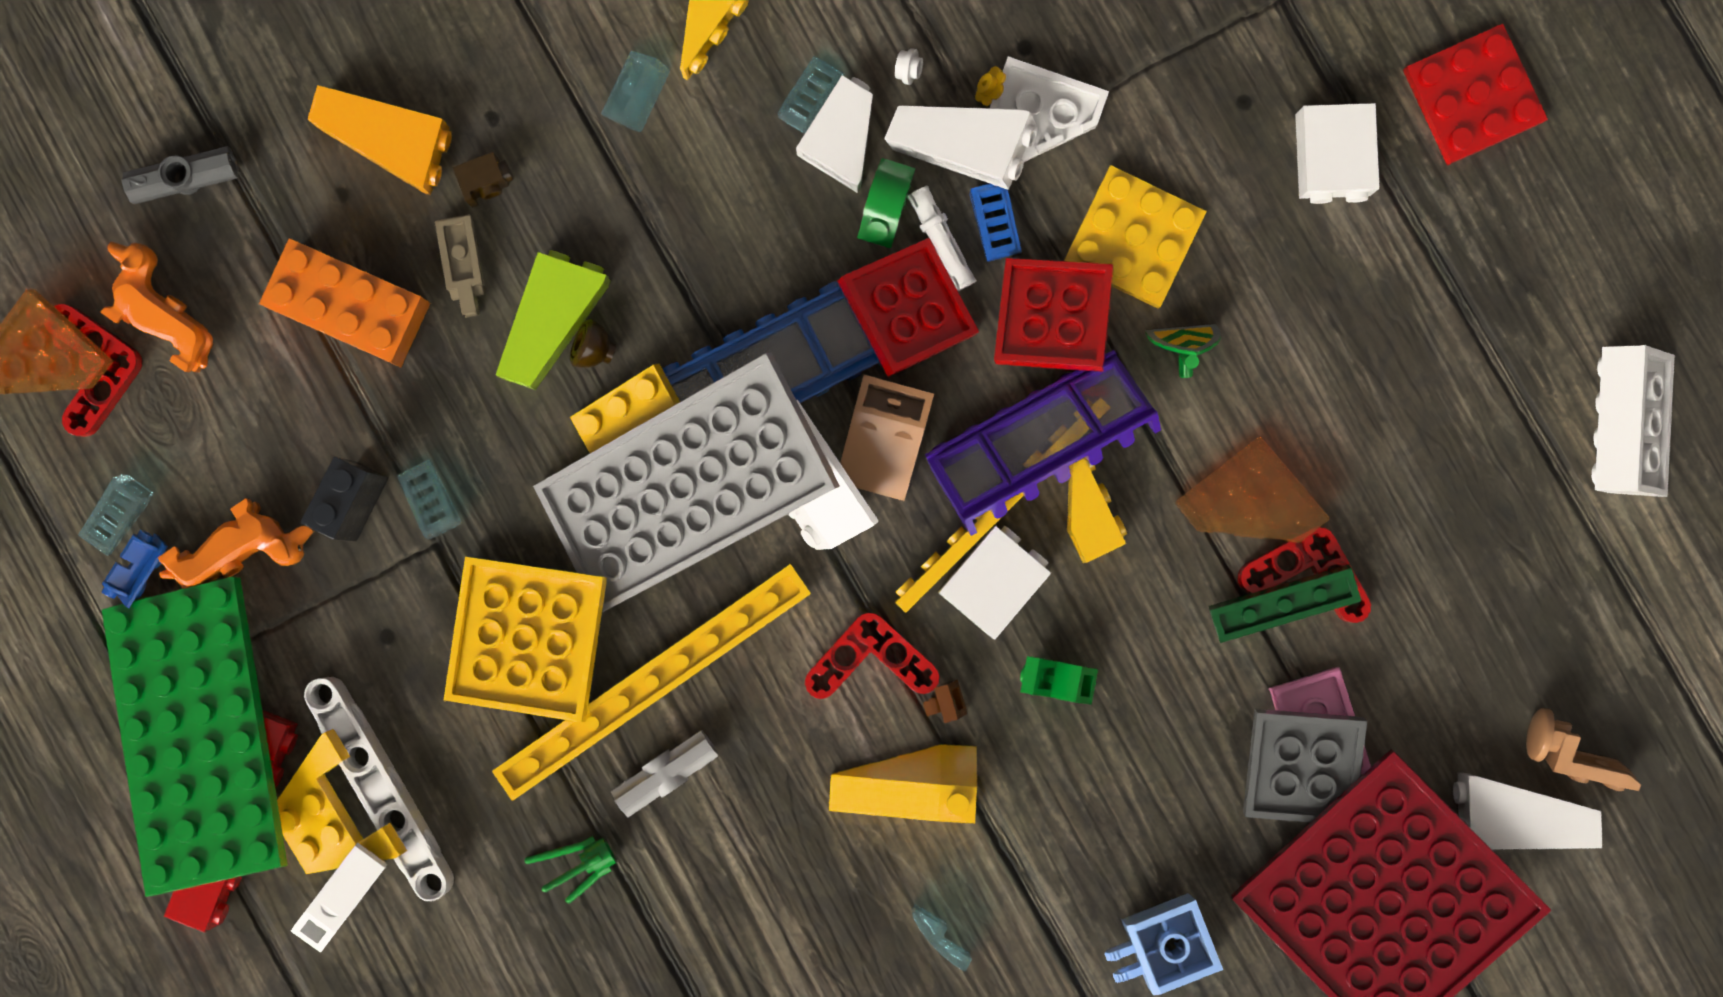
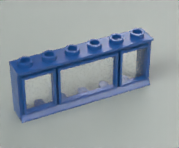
M834 281L819 290L821 295L808 301L806 297L800 298L787 306L788 312L778 317L774 313L764 316L755 322L757 327L744 334L742 329L737 330L723 338L725 344L713 350L710 346H706L691 354L693 360L681 366L678 362H675L662 369L681 402L765 353L772 352L795 399L801 403L815 395L818 397L828 392L829 388L847 379L849 381L858 377L862 371L878 363L879 365L882 364L838 282Z

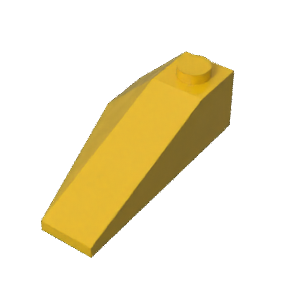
M939 744L883 761L832 773L829 811L975 824L977 747Z

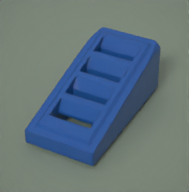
M993 184L970 189L969 195L986 261L990 262L1021 254L1022 251L1008 189ZM999 195V201L982 205L981 199ZM1002 209L1003 215L985 219V213ZM1006 223V230L988 233L987 228ZM1010 238L1011 244L996 248L991 246L993 241Z

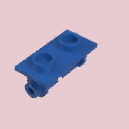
M140 529L138 534L131 536V539L120 554L122 559L131 562L130 565L126 567L115 562L102 582L104 588L101 592L113 599L118 596L127 608H130L133 601L140 598L144 593L147 579L154 568L156 569L162 564L158 557L166 552L168 546L157 534L151 535Z

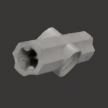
M701 730L673 750L669 751L668 749L642 767V771L615 787L611 794L620 810L627 817H630L659 796L662 798L688 780V776L705 767L718 757L719 754L708 736Z

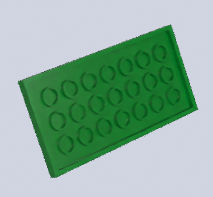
M229 577L133 601L130 608L121 604L102 609L145 897L288 866L241 578Z

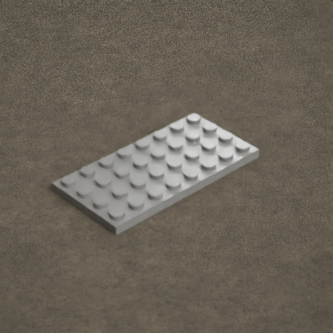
M772 352L765 353L533 487L576 572L607 577L603 613L839 488L840 485Z

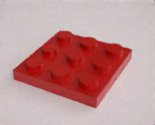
M1504 24L1471 37L1403 69L1447 166L1548 120Z
M929 238L845 274L837 280L888 377L979 333L976 324Z
M1006 258L994 355L995 364L1104 372L1114 274L1113 264Z

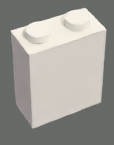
M1376 104L1303 106L1295 114L1299 199L1310 198V202L1314 204L1331 202L1332 197H1346V202L1367 201L1368 196L1379 190Z
M994 526L938 591L940 595L994 640L1051 574L1045 568L1048 561L1033 549L1029 553L1023 550L1018 545L1021 539L1006 526L1001 530Z

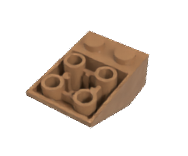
M867 375L863 376L840 462L856 488L905 501L934 397L933 393Z

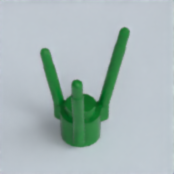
M594 836L579 843L526 857L524 860L526 864H531L584 850L583 853L579 854L582 863L542 886V891L548 892L585 870L588 874L594 872L566 897L565 901L568 904L585 892L600 877L611 872L610 866L617 863L605 838L602 837L596 841Z

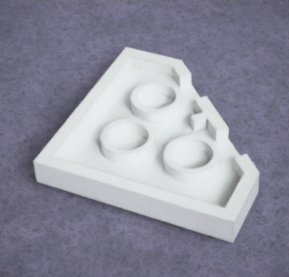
M1007 57L1003 73L1006 74V80L1003 83L1004 90L997 100L992 101L990 109H1016L1031 112L1036 123L1035 126H1037V135L1033 145L1025 149L1022 157L1024 162L1096 128L1109 91L1012 57Z

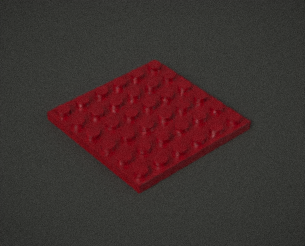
M1390 749L1231 895L1232 900L1328 997H1454L1552 911L1393 749Z

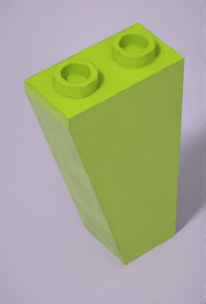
M550 250L548 255L538 252L496 376L536 390L608 289L611 280L607 275L603 274L604 268L589 262H583L582 267L569 263V256Z

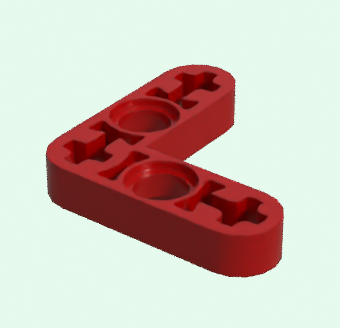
M58 304L47 312L45 323L48 330L97 364L62 415V424L68 433L75 436L88 437L94 435L136 378L142 368V357L136 349L80 310L66 304ZM61 315L68 316V320L81 328L76 332L73 329L64 327L59 317ZM92 332H99L103 338L101 347L96 351H90L86 346V338ZM119 355L127 356L126 360L130 363L128 368L120 367V363L117 361ZM107 371L115 373L114 376L121 379L118 382L115 378L105 375ZM106 381L111 387L110 396L106 400L99 401L94 395V388L99 382ZM87 400L90 404L100 407L99 410L90 409L91 406L85 405V401ZM77 414L85 415L84 419L88 422L86 427L78 426L79 422L75 419Z
M1317 527L1306 530L1243 565L1238 572V583L1244 591L1254 593L1277 586L1310 567L1313 573L1317 574L1327 571L1332 565L1341 567L1350 563L1332 532L1326 528ZM1314 534L1317 538H1325L1326 543L1322 545V549L1326 556L1334 553L1335 559L1327 560L1319 566L1317 561L1324 559L1319 550H1311L1310 545L1314 542L1312 537ZM1285 550L1292 552L1296 558L1294 568L1289 571L1282 570L1277 563V557ZM1268 559L1271 570L1278 577L1274 579L1273 574H1267L1260 578L1261 586L1248 584L1247 579L1251 577L1249 570L1253 569L1255 572H1260L1267 569L1268 565L1264 561ZM1353 571L1361 598V605L1356 608L1358 614L1346 613L1345 608L1347 606L1334 609V611L1341 620L1358 623L1364 621L1370 614L1371 603Z
M865 613L852 623L812 667L805 679L806 690L811 696L819 699L828 698L870 652L907 686L920 694L930 693L937 687L939 674L931 662L875 613ZM873 619L879 623L876 630L883 637L887 630L893 634L891 638L883 643L880 651L873 648V645L878 643L873 636L869 635L866 638L861 636L863 628L860 624L863 620L869 623ZM901 643L904 645L907 651L904 661L895 664L886 658V649L890 644ZM842 645L851 646L856 652L855 661L848 666L840 665L835 659L837 648ZM913 655L919 658V661L914 663L919 670L924 671L928 668L932 671L929 675L932 681L929 686L923 683L919 687L916 686L914 682L917 678L909 669L905 676L899 671L910 663ZM829 659L833 667L844 674L839 679L835 673L829 678L828 684L831 686L829 690L826 691L821 688L815 691L812 688L815 683L812 676L815 673L819 676L824 675L829 668L824 666L823 663Z

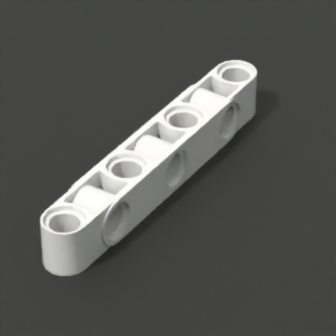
M336 677L312 680L304 692L306 704L316 719L321 733L323 734L334 729L351 756L340 763V767L377 830L389 823L392 824L390 817L393 810L400 811L404 815L405 825L403 828H397L393 824L392 826L406 847L407 852L394 858V860L420 899L431 902L438 900L452 888L454 876L419 809L344 683ZM323 684L328 685L332 691V698L329 703L323 702L319 697V689ZM358 747L364 748L368 753L369 759L365 766L358 764L355 760V751ZM428 874H435L441 879L442 886L439 891H434L427 885Z

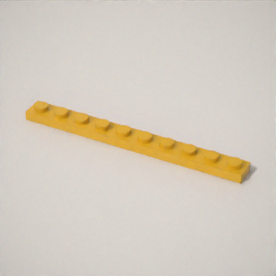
M791 564L589 703L586 722L563 721L492 771L510 799L512 801L809 596L811 592Z

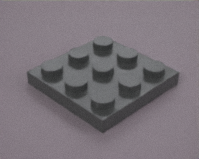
M1255 709L1243 808L1245 817L1312 822L1360 778L1367 720L1364 717Z

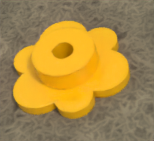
M994 66L978 82L975 99L985 106H989L993 100H997L1003 93V83L1006 80V74L1001 72L999 67Z

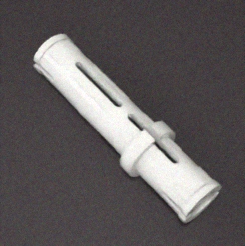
M924 186L908 195L907 197L922 223L920 225L922 232L927 233L957 291L975 283L977 280L969 269L946 223L948 218L937 207L929 187Z

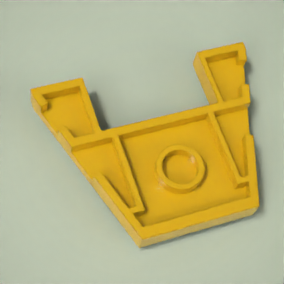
M334 729L323 733L277 800L283 836L306 874L338 869L357 843L374 853L382 861L397 858L407 852L406 847L391 823L363 839L326 778L325 774L351 757Z

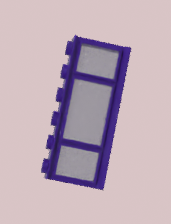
M1112 350L1105 354L1104 372L1076 370L1075 372L1066 373L1057 382L1042 390L1033 391L1026 399L1012 407H1005L983 423L970 426L963 434L956 438L936 445L925 456L932 473L972 536L977 533L973 523V519L990 510L995 518H1001L1008 511L1005 501L1021 492L1028 501L1034 500L1039 495L1037 487L1039 482L1054 475L1059 483H1064L1071 477L1069 466L1086 457L1091 465H1096L1103 459L1102 447L1115 440H1118L1123 448L1129 447L1135 441L1133 430L1148 423L1156 434L1161 431L1158 412L1149 403L1117 357L1116 352Z

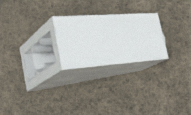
M842 75L796 149L797 156L858 193L862 183L873 94L869 92L870 87L863 81L855 77L849 80Z

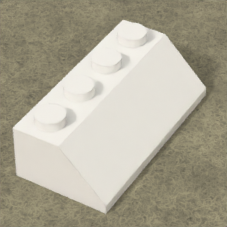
M1646 345L1602 347V357L1599 358L1597 365L1601 382L1600 392L1596 396V409L1599 413L1598 428L1594 432V445L1597 448L1596 463L1592 468V480L1595 484V490L1615 494L1667 497L1675 355Z
M796 400L840 487L788 515L791 518H795L802 529L801 535L808 545L816 550L832 549L874 526L879 520L799 401Z

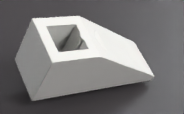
M357 843L300 917L291 932L321 952L388 864Z

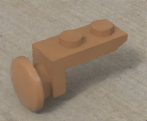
M1541 708L1533 715L1526 737L1527 754L1532 760L1540 762L1545 758L1553 772L1565 774L1577 782L1588 783L1591 780L1600 782L1616 791H1624L1625 788L1639 791L1641 784L1630 769L1619 760L1576 751L1581 737L1579 734L1571 733V723L1555 721L1554 714L1549 708Z

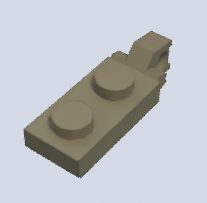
M468 214L436 220L435 226L446 290L450 293L451 300L460 301L462 315H465L466 318L479 316L480 310L477 296L484 295L483 286L485 284L473 217Z

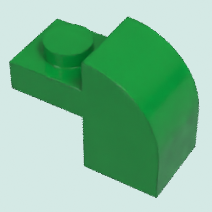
M881 158L863 211V218L857 236L858 239L887 248L892 247L916 168Z
M1027 656L1026 664L1023 666L1020 674L1022 683L1020 692L1092 705L1098 669Z

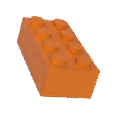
M290 238L259 302L260 305L399 367H402L430 306L429 301L417 294Z

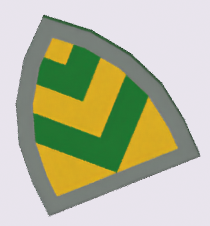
M1216 324L1145 330V335L1154 345L1178 353L1179 377L1181 378L1192 377L1193 368H1196L1199 364L1197 356L1211 350L1221 340L1220 329Z

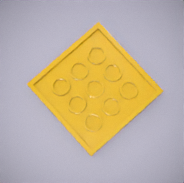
M465 557L444 700L569 721L586 722L607 577Z

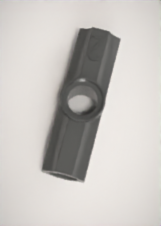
M226 146L183 158L169 156L159 164L124 172L121 181L129 202L138 204L178 193L191 195L201 187L237 179L239 168L232 149ZM186 168L185 178L181 182L176 183V173L180 169Z

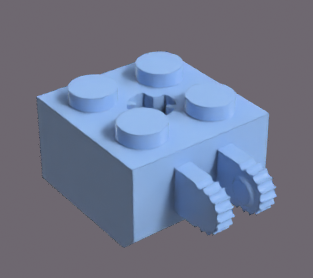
M1189 893L1121 919L1129 941L1106 950L1104 953L1107 961H1116L1134 953L1138 962L1122 967L1113 973L1115 982L1120 983L1143 975L1147 987L1153 995L1166 993L1223 970L1198 904ZM1170 938L1179 939L1178 943L1174 942L1176 946L1174 950L1169 951L1165 946Z

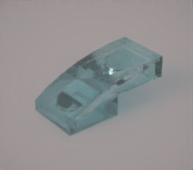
M914 904L911 909L912 917L924 937L944 958L966 972L972 961L970 952L943 937L948 929L946 921Z

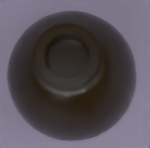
M592 319L586 320L582 323L574 338L570 351L571 364L579 368L594 367L602 362L609 364L614 356L616 344L610 342L607 332L598 322Z

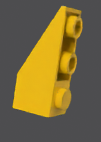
M689 0L680 66L683 78L688 80L693 72L696 75L701 72L708 61L706 54L713 44L718 46L724 40L729 30L727 24L734 15L739 17L743 13L749 0Z
M1084 457L1069 466L1071 477L1068 485L1067 532L1082 563H1087L1125 545L1126 542L1123 536L1127 535V531L1121 518L1118 515L1113 517L1107 505L1111 502V498L1103 483L1097 485L1092 471L1096 470L1095 465H1091L1087 458Z

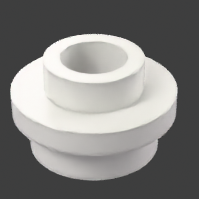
M910 48L908 51L901 50L895 65L896 79L902 80L904 84L911 85L914 79L920 78L923 69V58H920L918 50Z

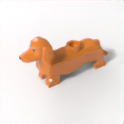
M111 241L107 247L108 251L121 263L120 267L123 270L112 286L113 306L104 307L100 313L115 323L123 320L143 332L170 341L173 347L181 353L179 355H172L169 361L184 372H200L208 366V355L213 346V338L201 323L184 312L187 308L186 304L171 295H167L164 298L153 289L151 277L158 261L154 251L144 244L132 243L127 247Z
M245 498L230 509L236 520L225 522L219 526L195 553L190 554L188 550L180 553L179 549L174 546L159 556L158 560L167 569L161 571L159 575L160 578L175 579L182 589L213 582L222 575L224 578L236 575L244 568L241 562L258 551H264L281 566L294 565L304 557L303 545L313 534L314 530L303 525L285 534L278 521L274 518L258 514L261 509L259 503L255 501L252 503L250 499Z

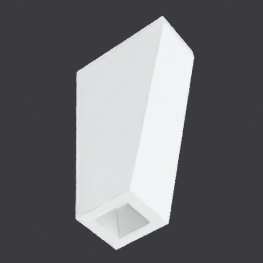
M898 106L884 139L894 151L1009 190L1012 181L1018 180L1024 164L1022 157L1026 147H1031L1035 141L1037 126H1035L1036 123L1031 112L1026 110Z
M1458 773V782H1455L1453 786V796L1455 803L1458 804L1459 817L1492 850L1602 848L1601 811L1468 773Z

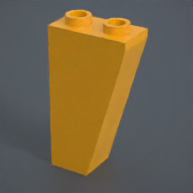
M317 85L308 120L313 125L419 191L431 195L433 186L437 187L441 179L442 166L439 164L442 153L448 151L452 139V133L449 131L450 127L442 118Z

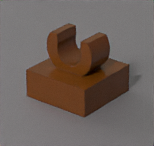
M958 679L934 688L937 697L923 702L926 715L929 716L941 712L944 723L958 720L968 714Z

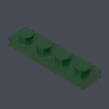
M1350 564L1208 607L1219 641L1223 643L1361 602L1352 568Z

